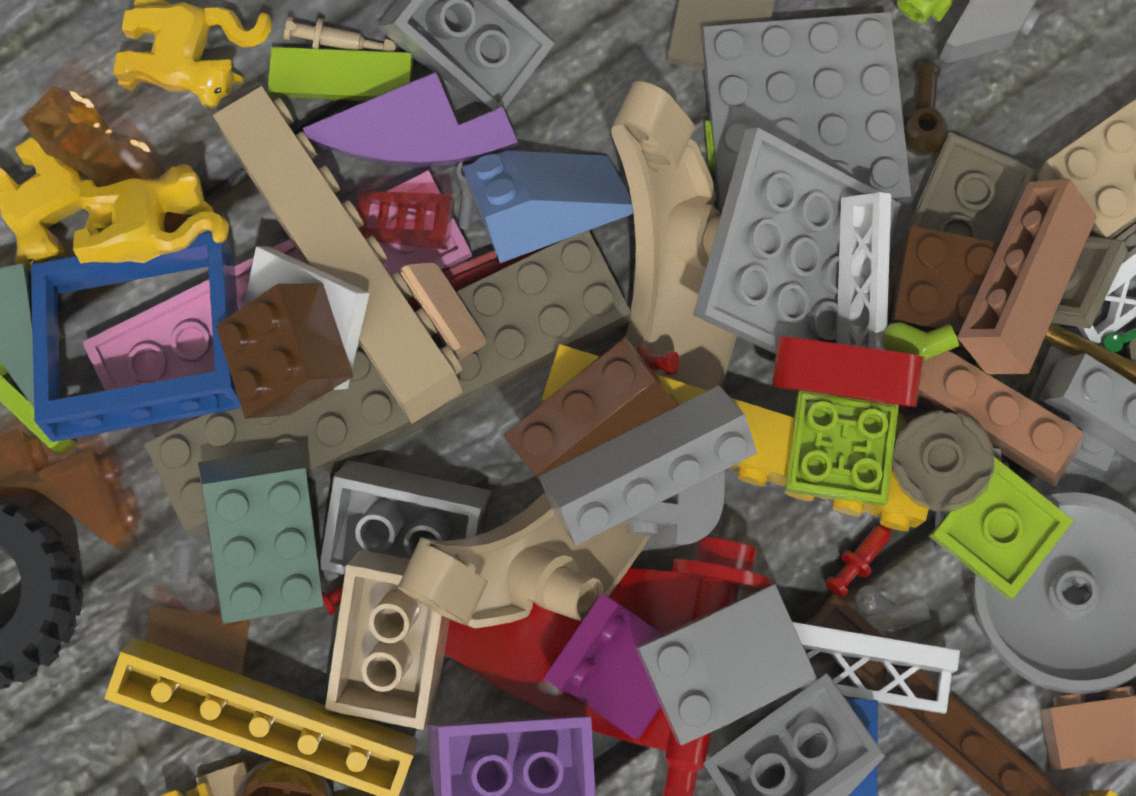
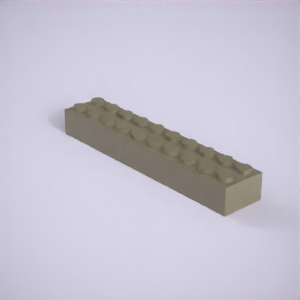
M589 230L551 245L456 292L487 342L483 347L459 361L463 371L456 376L463 393L411 424L358 343L352 369L354 377L350 379L348 389H333L288 416L245 419L242 408L202 415L144 443L184 531L196 540L208 534L198 462L298 446L306 468L307 483L309 485L339 470L347 460H360L553 365L559 344L582 351L628 328L629 322H631V311ZM437 334L431 337L439 349L445 346Z

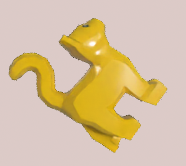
M135 0V8L125 10L122 31L127 38L139 39L144 33L155 35L151 52L124 51L116 53L113 75L119 80L118 84L126 90H134L139 82H145L169 92H192L198 97L202 106L209 109L217 108L220 100L230 94L233 84H243L245 78L233 73L231 70L232 61L228 58L201 61L211 26L221 25L229 41L242 48L255 47L264 42L270 34L271 18L268 14L261 12L255 26L247 30L243 28L233 10L220 6L202 8L185 2L172 4L164 0Z
M56 133L49 136V142L46 146L30 137L15 148L24 165H33L36 169V174L18 185L0 167V210L3 220L16 236L17 252L14 261L16 265L23 263L29 269H31L32 264L48 262L52 258L60 256L68 257L59 238L48 230L49 227L60 220L85 209L88 211L89 216L84 228H88L89 231L98 230L99 232L104 229L93 227L89 202H82L79 198L80 185L84 178L80 175L72 153Z
M180 164L173 166L156 179L131 178L103 187H96L92 180L81 181L79 198L82 202H89L93 227L106 229L99 232L98 230L89 231L88 228H84L74 232L73 251L80 264L126 261L146 263L159 255L186 249L205 231H211L212 238L217 244L227 239L229 224L226 218L214 213L213 208L204 201L200 179L189 165ZM167 212L193 215L177 231L172 233L165 232L164 221Z

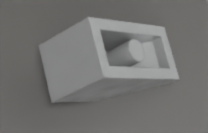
M970 0L948 38L939 59L946 63H951L1011 47L1019 32L1028 36L1039 17L1041 10L1034 7L1037 0Z

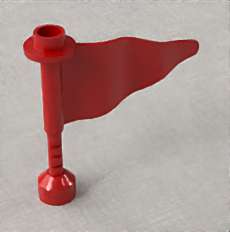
M704 537L697 541L694 560L675 559L673 560L671 571L629 568L608 597L663 634L737 601L739 591L755 593L771 586L772 580L763 575L753 573L757 548L730 540ZM533 603L528 617L510 623L472 628L450 620L444 654L455 659L505 692L553 716L575 714L590 716L593 732L666 751L665 760L668 770L662 796H694L698 773L705 767L703 763L706 761L711 732L680 745L675 740L663 710L660 708L641 738L634 739L572 694L559 690L544 679L582 621L541 608Z

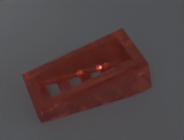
M359 190L356 211L364 225L358 229L365 239L373 235L378 242L448 250L455 205L453 196L435 193ZM371 204L380 205L377 228L367 227ZM390 206L398 207L395 229L387 228ZM408 209L417 210L414 230L405 229ZM427 211L435 212L433 230H424Z

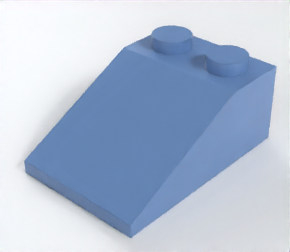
M507 150L499 154L482 156L476 162L462 167L477 213L500 263L634 214L631 196L608 156Z

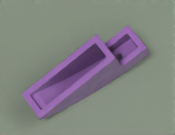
M436 72L303 128L306 137L312 143L322 148L357 160L387 166L415 168L457 166L461 161H464V164L476 162V160L485 155L519 149L517 139L503 107L458 125Z

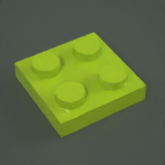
M994 457V473L988 489L974 503L956 511H948L929 537L1007 600H1012L1074 520Z

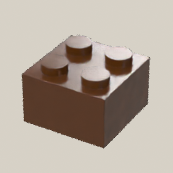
M911 226L902 241L887 326L891 323L901 322L927 333L950 324L958 337L1000 243ZM958 339V342H959V346H958V347H959V348H964V349H966V348L964 347V345H963V344L960 342V340Z
M323 283L277 284L216 325L245 419L291 415L354 377Z

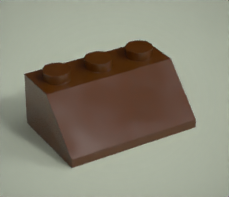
M623 337L509 428L503 437L539 479L540 475L680 404L629 340Z

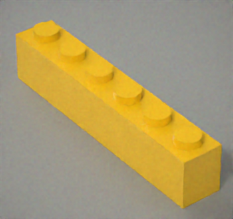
M135 637L121 650L104 698L376 796H399L418 741L416 737L357 716L327 711L323 704Z

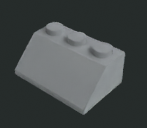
M347 460L333 479L319 569L345 575L346 564L359 550L411 559L420 538L450 541L467 539L483 534L491 490Z

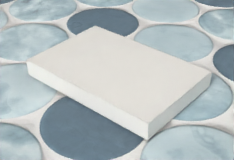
M256 246L244 306L277 284L323 283L352 370L370 293L271 247ZM350 379L334 389H348Z

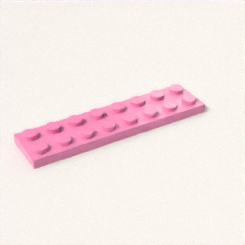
M429 171L354 207L364 223L363 226L358 228L363 237L367 239L373 235L383 249L388 261L382 265L389 275L396 271L401 275V268L409 264L430 262L437 264L441 271L472 258V253ZM291 239L273 247L275 250L306 263ZM254 257L235 266L238 310L244 306ZM209 279L82 342L105 391L215 371Z

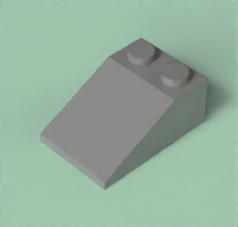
M397 0L377 26L405 52L412 53V57L432 72H436L442 79L490 112L501 107L504 110L507 108L555 44L508 0Z
M775 584L634 646L674 738L680 745L726 726L817 679Z
M826 673L703 764L723 796H849L885 755L831 677Z

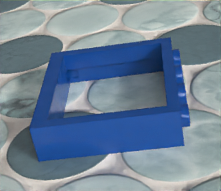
M205 231L186 249L159 255L146 263L126 261L80 264L77 256H60L52 258L48 262L31 265L34 422L52 442L241 408L216 329L217 324L238 311L234 253L226 240L217 244L212 238L211 231ZM208 267L215 371L60 399L58 294Z

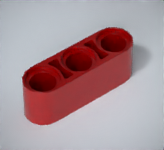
M779 336L771 386L916 407L924 357L909 353Z

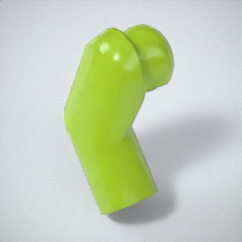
M897 322L889 324L883 333V342L888 351L923 356V361L959 346L955 331L950 324L926 333L906 323Z

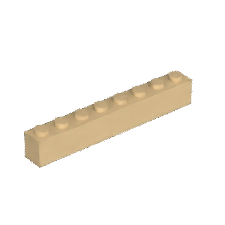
M260 86L213 114L212 116L226 142L306 264L370 293L359 345L411 424L463 393L456 376L463 371L457 358L447 345L441 349L437 347L431 338L437 334V331L423 308L414 312L406 300L412 297L408 286L397 271L391 275L388 274L382 265L388 259L373 235L367 239L363 237L358 228L363 226L364 223L349 200L342 204L335 195L336 192L340 191V188L327 166L324 165L317 169L311 160L317 154L304 132L301 131L294 135L289 125L294 123V120L283 101L278 98L272 102L263 87Z

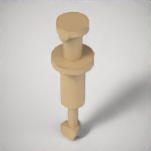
M289 16L285 24L284 40L290 41L291 36L313 40L312 49H319L320 44L354 51L366 48L381 52H394L396 49L395 43L391 40L385 39L384 43L364 40L361 33L324 26V19L320 18L317 20L316 27L293 22L294 17Z

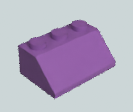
M575 714L428 724L430 774L434 796H595L592 723L590 716Z

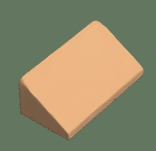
M431 262L409 264L401 268V276L418 306L426 312L437 331V335L443 344L451 349L458 362L486 344L485 336L437 264Z

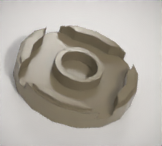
M931 411L913 419L899 433L893 451L894 476L901 491L916 505L933 511H956L974 503L988 489L994 473L993 445L985 429L969 416L960 413L956 415L944 413V411Z

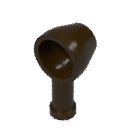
M923 64L917 67L919 79L916 108L903 118L906 149L919 156H927L937 152L943 146L948 133L947 122L944 116L935 109L937 81L941 73V68L937 65ZM922 119L930 120L934 124V130L925 131L921 129L918 121Z

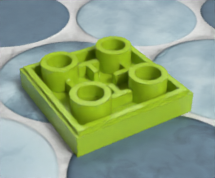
M799 391L796 397L785 492L884 507L888 503L899 406Z

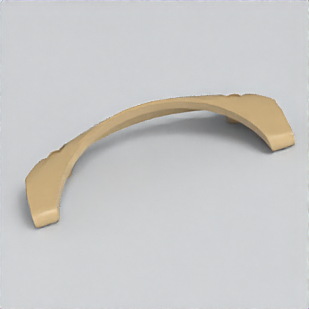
M636 81L632 83L611 129V134L622 160L630 189L636 237L634 292L631 306V322L628 325L626 338L635 349L639 345L649 346L652 355L665 356L668 351H676L678 353L679 368L676 375H666L664 370H653L655 374L704 390H710L718 385L722 387L737 336L693 316L721 218L720 212L714 207L716 195L713 180L697 143L691 139L695 126L690 118L666 91L651 83ZM544 492L526 510L507 523L487 533L467 539L450 541L420 538L398 585V589L430 610L472 628L505 624L526 618L533 607V603L541 608L583 621L601 593L607 596L611 594L638 557L650 536L628 534V526L616 525L575 546L555 516Z

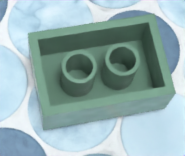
M299 447L198 462L217 597L223 624L323 607L306 468Z

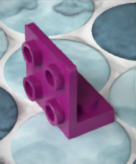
M601 593L544 679L559 690L572 694L632 738L639 739L661 706L634 646L662 633L612 598Z

